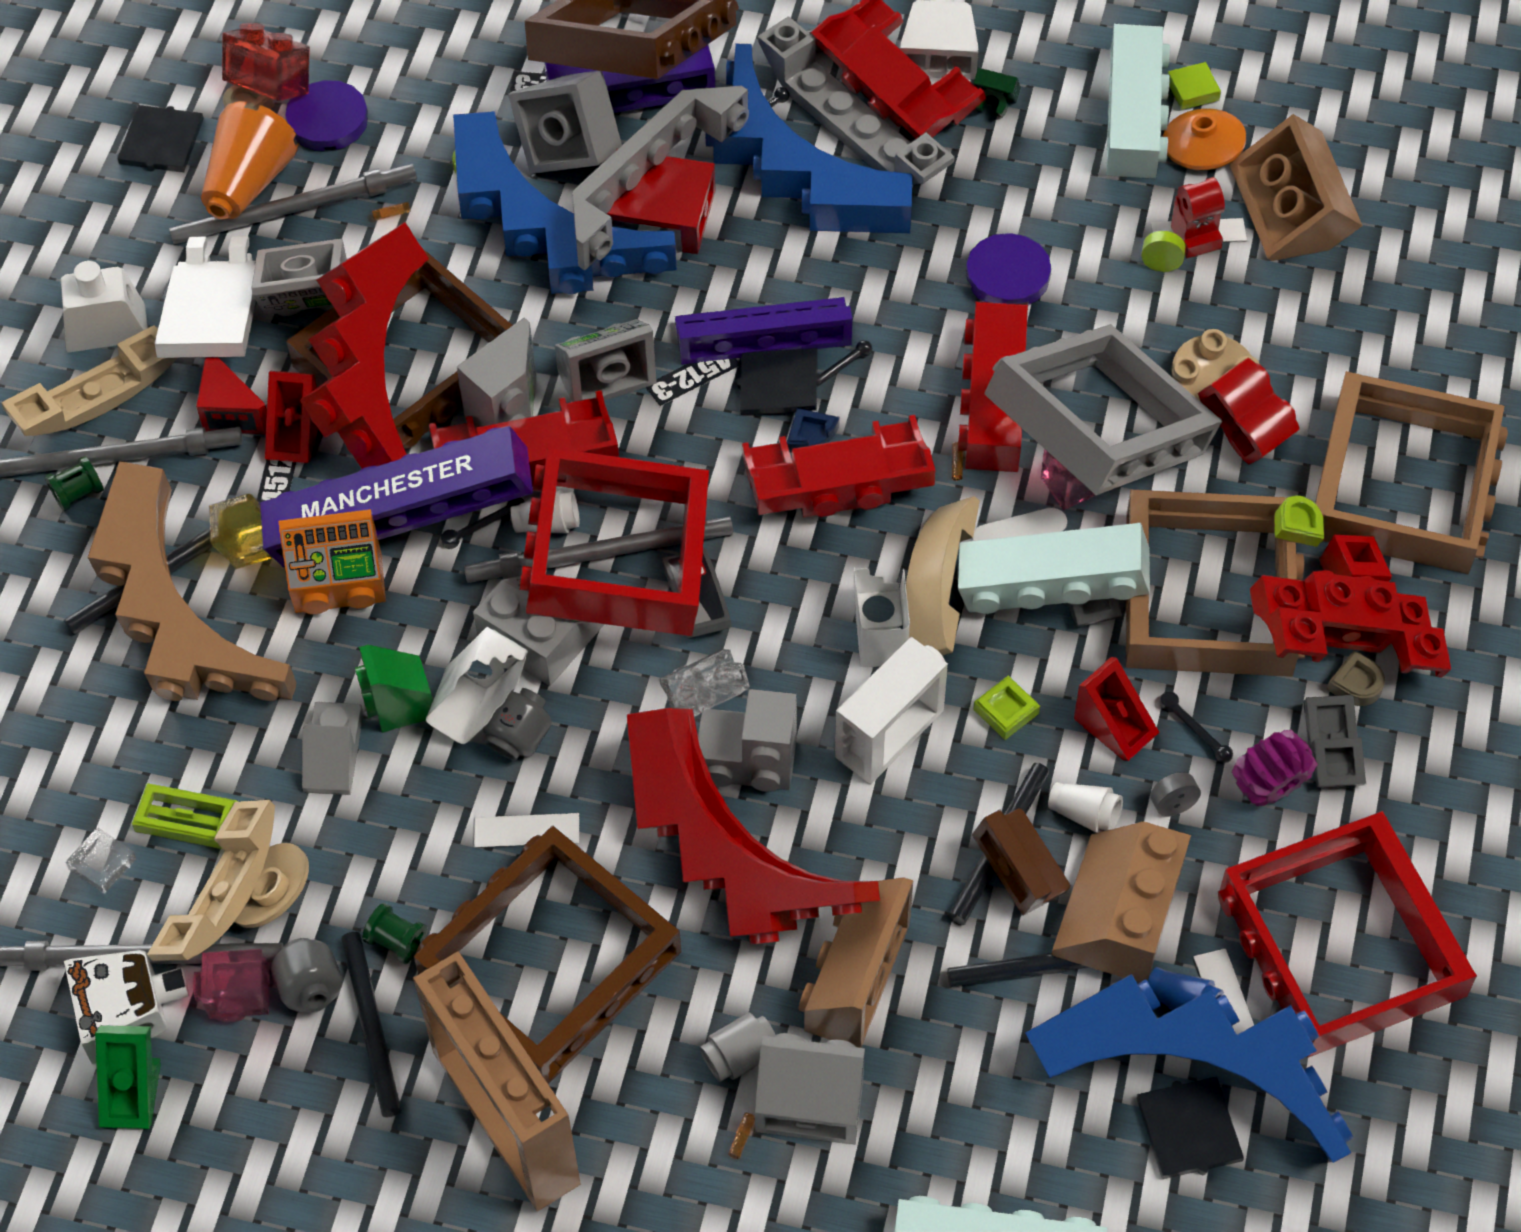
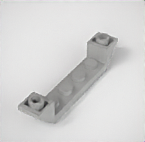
M789 16L758 36V43L781 86L789 91L790 97L873 169L912 174V185L924 184L954 163L955 157L927 133L912 143L821 67L815 61V38Z
M743 86L682 90L572 191L578 266L586 270L597 259L600 260L609 253L613 245L612 220L607 213L612 208L614 202L627 190L634 189L641 177L651 167L662 163L668 152L680 140L687 139L693 133L695 127H698L718 141L723 142L733 131H739L745 125L749 117L748 89Z

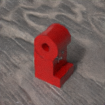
M1214 177L1208 178L1201 183L1180 186L1175 197L1171 228L1175 234L1183 239L1186 247V258L1222 249L1223 237L1219 231L1221 213L1225 210V201L1220 184Z

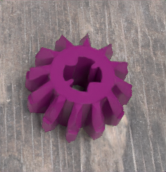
M1283 730L1282 732H1274L1268 738L1260 739L1253 747L1247 748V752L1238 757L1231 773L1236 779V785L1243 795H1246L1256 806H1265L1268 803L1274 804L1280 798L1288 797L1295 789L1301 788V784L1311 778L1317 762L1312 756V750L1302 738L1294 733L1293 730Z

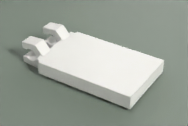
M231 236L228 247L229 261H210L209 254H205V249L207 248L206 237H189L186 246V262H178V266H173L155 340L157 358L245 357L256 303L251 289L255 261H252L251 253H247L249 247L248 236Z

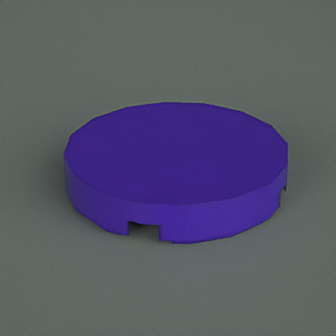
M322 80L308 84L295 92L287 103L285 117L296 133L294 139L301 146L314 151H325L324 147L335 146L337 150L347 147L360 138L367 128L368 109L363 95L354 86L342 81Z
M1013 233L995 234L981 240L970 251L966 264V277L972 286V292L984 302L1023 304L1028 302L1029 305L1038 301L1047 291L1052 268L1049 255L1034 240L1027 236Z

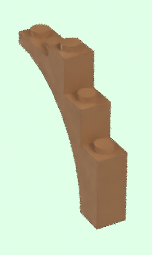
M119 461L88 554V559L97 577L102 581L117 586L125 584L115 614L125 634L139 642L151 643L154 640L144 672L153 692L171 701H180L183 697L198 700L204 683L210 689L218 692L229 693L232 689L250 692L254 697L266 701H275L277 697L292 700L297 682L289 664L254 655L225 640L201 621L177 592L172 582L165 552V520L172 489L164 470Z

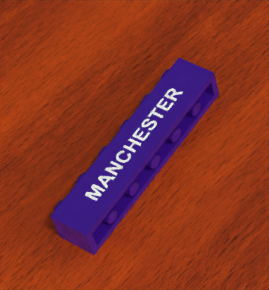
M510 426L492 428L478 436L461 441H450L442 447L419 454H407L401 459L390 463L365 467L351 475L338 479H326L318 485L295 492L281 493L276 498L260 502L263 549L285 568L278 521L371 509L377 537L380 540L533 494L528 448Z

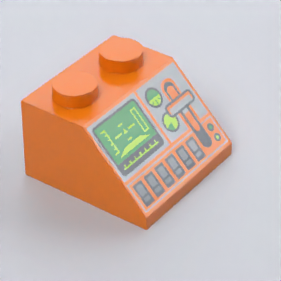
M371 509L278 521L288 590L295 613L320 614L333 608L349 606L353 608H367L374 603L386 602L382 554Z

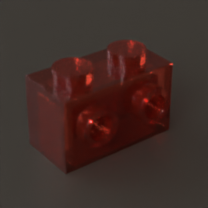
M242 23L239 29L223 32V81L277 101L309 94L310 46L294 41L293 36L290 34L264 30V25L259 23Z

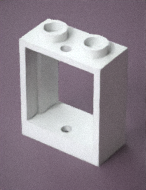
M910 637L836 710L835 758L870 785L944 711L948 663L945 662L943 656L935 648L929 645L923 646L913 637Z

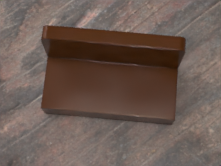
M1018 808L1006 815H1003L999 809L984 817L972 833L973 838L1023 916L1065 894L1070 889L1069 881L1022 809Z

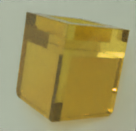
M244 494L209 505L211 544L236 569L272 558L263 549L260 503L252 494Z

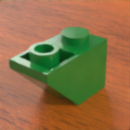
M369 644L359 647L363 665L355 667L368 718L378 717L382 733L426 721L433 699L420 656Z

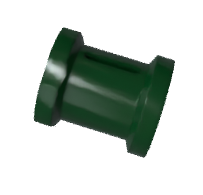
M85 455L78 458V464L55 476L51 473L44 476L53 497L63 511L70 509V503L93 491L98 494L104 491L97 472Z
M382 903L370 915L364 927L362 939L363 942L369 945L380 944L396 953L398 961L408 964L414 959L419 945L426 938L428 928L427 925L421 922L410 923L394 914L393 907Z

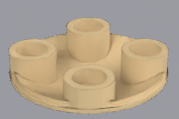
M1209 329L1201 336L1188 340L1178 349L1172 362V378L1200 401L1197 393L1248 357L1257 364H1259V361L1252 357L1243 345L1226 337L1222 331Z

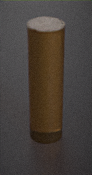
M404 202L373 210L372 216L374 221L408 213L411 210L409 203Z
M958 442L952 443V479L960 481L963 478V451H958Z
M745 1112L728 1153L734 1159H740L755 1121L753 1114Z

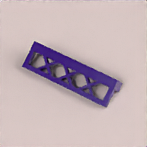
M845 297L675 316L681 365L742 358V353L808 348L824 349L852 345L853 319L850 305L846 306Z

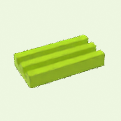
M147 783L132 826L135 832L222 849L214 838L232 806L238 801ZM153 800L221 813L222 816L218 818L194 813L192 810L182 808L172 809L152 805Z

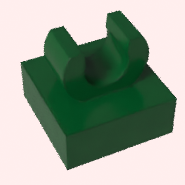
M978 67L974 86L978 89L981 88L985 92L986 99L976 109L978 112H983L985 102L989 99H996L999 102L996 114L998 117L1003 118L1008 109L1007 101L1017 102L1021 89L1018 77Z

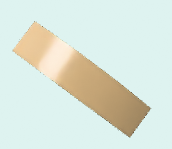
M153 325L118 343V356L49 391H46L42 384L38 383L1 402L2 408L24 436L43 435L65 430L105 414L132 398L155 381L177 358H157L155 340L158 329Z
M975 496L939 507L929 517L916 540L909 564L906 582L910 618L909 638L913 637L923 646H932L942 656L953 653L960 613L948 604L959 543L974 536L980 500Z
M270 800L234 803L214 838L224 850L222 857L189 914L169 915L147 953L152 961L189 960L199 955L214 944L239 916L258 882L268 854L275 813V805Z

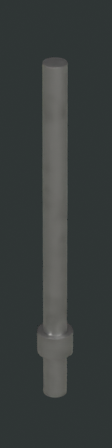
M413 164L383 172L378 168L363 172L364 177L247 207L235 219L221 220L210 217L172 227L169 230L173 244L188 241L189 237H204L369 193L370 197L386 193L385 188L417 180Z
M203 427L186 430L185 435L1 459L0 478L71 468L78 464V458L84 455L92 465L183 452H188L190 456L208 454V449L242 445V433L240 427L207 432Z
M730 516L705 521L704 539L733 534ZM683 525L550 549L548 551L546 569L681 544ZM517 551L499 554V559L464 565L467 583L498 577L508 579L521 576L522 567H532V560L524 559V554L518 555Z
M27 941L25 946H0V966H24L26 971L48 970L49 965H65L64 961L74 958L137 950L145 951L147 954L153 944L49 946L48 941ZM283 943L212 944L202 953L189 960L152 961L149 956L148 958L151 964L272 963L275 956L282 949Z

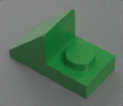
M100 1025L95 1032L99 1127L149 1129L152 1125L161 1067L160 1058H152L151 1027Z

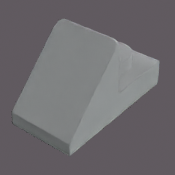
M315 702L311 724H304L302 731V788L304 793L351 795L364 714L361 704Z

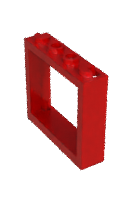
M548 447L545 465L536 464L533 491L541 492V497L531 498L528 524L536 525L537 528L536 532L527 531L524 559H531L532 567H522L519 590L528 591L526 614L692 636L699 607L709 470ZM556 487L685 504L677 593L546 575Z
M1383 811L1225 869L1220 890L1218 891L1219 903L1227 917H1234L1240 929L1239 937L1244 952L1250 959L1255 958L1262 970V983L1268 997L1272 1001L1277 1000L1282 1010L1290 1005L1296 1014L1304 1010L1319 1034V1038L1312 1041L1317 1051L1308 1055V1058L1468 996L1477 977L1476 973ZM1365 852L1437 981L1319 1025L1250 894Z

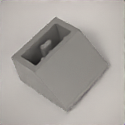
M780 1033L775 1035V1037L762 1036L754 1112L755 1132L856 1145L863 1091L865 1048H857L852 1043L844 1040H829L825 1043L804 1041L802 1037L790 1033Z

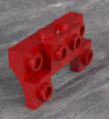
M862 0L846 11L828 16L811 32L815 38V44L842 69L843 74L840 78L846 87L856 95L859 92L863 93L869 99L867 102L869 107L883 120L888 117L896 126L902 125L916 139L925 133L933 138L950 122L955 125L959 124L986 99L985 92L981 88H976L963 76L961 69L957 66L931 85L929 76L887 38L903 23V18L898 11L895 13L882 0Z
M602 390L595 391V398L566 403L565 397L559 398L560 411L477 427L476 430L472 416L466 417L467 423L436 428L435 423L429 424L434 449L442 447L450 441H461L484 434L492 428L510 426L528 448L532 487L536 464L545 465L548 447L619 457L613 423L608 415Z
M909 415L908 422L880 426L879 421H873L872 436L792 449V459L785 436L779 437V443L752 448L749 447L748 442L742 443V455L750 489H753L758 515L801 508L803 518L816 515L826 517L840 511L858 508L873 509L882 504L890 503L891 493L935 486L936 470L931 451L922 438L915 415Z
M1324 570L1313 571L1305 580L1262 575L1250 588L1253 613L1259 616L1268 626L1278 658H1284L1288 653L1309 655L1312 656L1313 662H1320L1328 654L1326 646L1381 653L1392 643L1399 660L1401 673H1409L1412 669L1435 671L1436 677L1442 678L1451 670L1444 629L1431 626L1426 597L1397 593L1395 582L1375 580L1370 576L1351 577L1336 575L1331 571Z

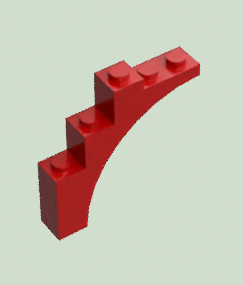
M406 222L316 279L340 318L308 339L320 360L332 375V378L306 395L300 402L324 438L337 431L361 469L390 463L407 455L393 421L387 395L384 349L387 326L397 296L410 276L429 258Z
M663 708L627 714L637 828L657 829L658 837L679 836L683 882L703 881V890L725 888L730 937L749 935L750 944L779 942V932L798 930L797 920L818 918L819 907L831 906L832 916L862 913L861 903L880 901L878 881H843L812 874L779 858L753 838L730 811L711 778L699 745L693 709Z

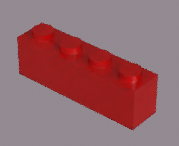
M976 302L975 318L966 319L964 345H973L972 354L964 353L962 380L971 381L970 389L961 390L960 415H968V425L959 424L958 451H966L965 469L1004 472L1019 471L1022 428L984 393L995 372L992 369L994 365L1005 356H1012L1026 351L1028 305Z

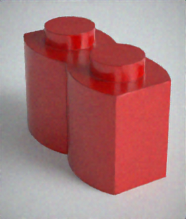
M1249 357L1197 393L1201 403L1222 420L1220 427L1224 430L1229 443L1248 465L1263 458L1300 430L1294 408L1286 400L1281 399L1274 393L1268 372Z

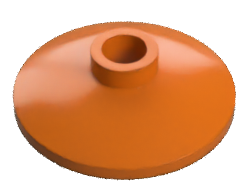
M1196 109L1185 112L1173 119L1163 134V137H1168L1167 156L1176 164L1194 170H1210L1225 166L1234 161L1243 152L1246 145V131L1240 120L1232 114L1218 109Z

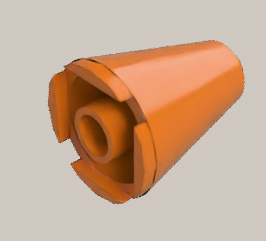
M238 101L228 104L218 118L201 194V200L207 212L217 219L225 220L239 217L287 166L298 150V144L295 145L293 141L296 136L294 129L283 117L267 107L260 105L256 111L244 108L247 102Z

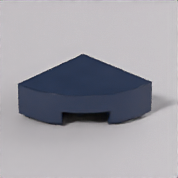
M797 408L787 439L789 452L792 453L794 448L828 443L838 431L840 417Z

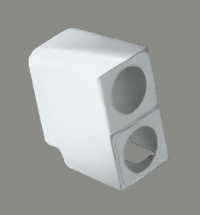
M854 567L853 593L860 666H882L909 639L910 618L905 571L903 569L899 589V583L897 582L885 583L884 577L870 575L868 568L855 570ZM873 596H884L893 603L895 608L894 614L885 622H872L863 614L862 607L864 602Z
M486 627L447 665L426 717L427 723L458 743L465 744L469 742L489 723L495 710L505 702L508 694L518 685L528 651L497 631ZM476 660L489 665L492 669V675L487 679H477L469 676L466 672L470 669L472 662Z

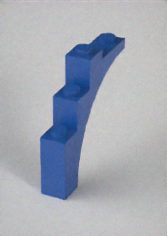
M736 43L735 60H727L726 84L743 86L748 89L749 117L739 131H733L723 142L706 133V147H713L714 163L753 165V180H761V197L802 198V214H810V231L910 234L912 174L879 171L848 163L819 150L797 135L774 112L761 91L753 65L752 44Z
M495 111L453 114L457 188L461 219H487L489 217L502 216L506 256L527 257L534 254L547 253L551 294H577L583 291H594L593 277L598 276L617 277L623 274L636 273L658 274L664 271L677 270L674 231H638L613 226V245L609 253L604 258L597 259L586 270L578 266L574 213L545 197L524 178L513 164L499 136Z
M1131 974L1025 1032L1050 1078L1089 1062L1123 1055H1171L1209 1063L1245 1078L1276 1098L1308 1129L1330 1162L1334 1163L1351 1154L1346 1142L1354 1138L1339 1111L1331 1115L1327 1111L1320 1096L1328 1092L1314 1067L1311 1065L1303 1069L1299 1060L1317 1051L1312 1041L1319 1038V1034L1307 1013L1303 1010L1296 1014L1291 1005L1239 1034L1235 1033L1232 1025L1240 1022L1229 1000L1225 994L1216 999L1212 990L1157 1019L1152 1010L1161 1005L1148 981L1145 979L1137 984Z

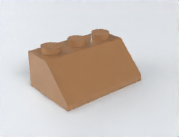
M1292 114L1229 163L1266 256L1271 261L1328 251L1363 226L1322 131L1295 114Z
M1144 821L1091 834L1051 955L1123 978L1132 974L1136 982L1139 983L1145 979L1148 981L1182 872L1191 835Z
M905 877L878 881L880 901L861 903L862 913L835 915L833 926L838 927L833 942L825 940L820 949L816 968L821 969L816 984L810 982L806 984L799 1003V1011L804 1012V1031L828 1040L848 1041L855 1047L862 1048L910 925L913 880Z

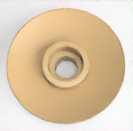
M280 843L269 847L258 882L245 907L234 921L237 925L244 928L263 926L278 918L295 902L304 888L309 873V862L304 851L291 843Z

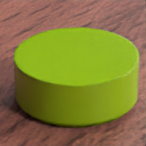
M1153 232L1144 239L1141 254L1142 260L1152 270L1160 272L1174 271L1184 261L1185 243L1179 235L1173 232Z

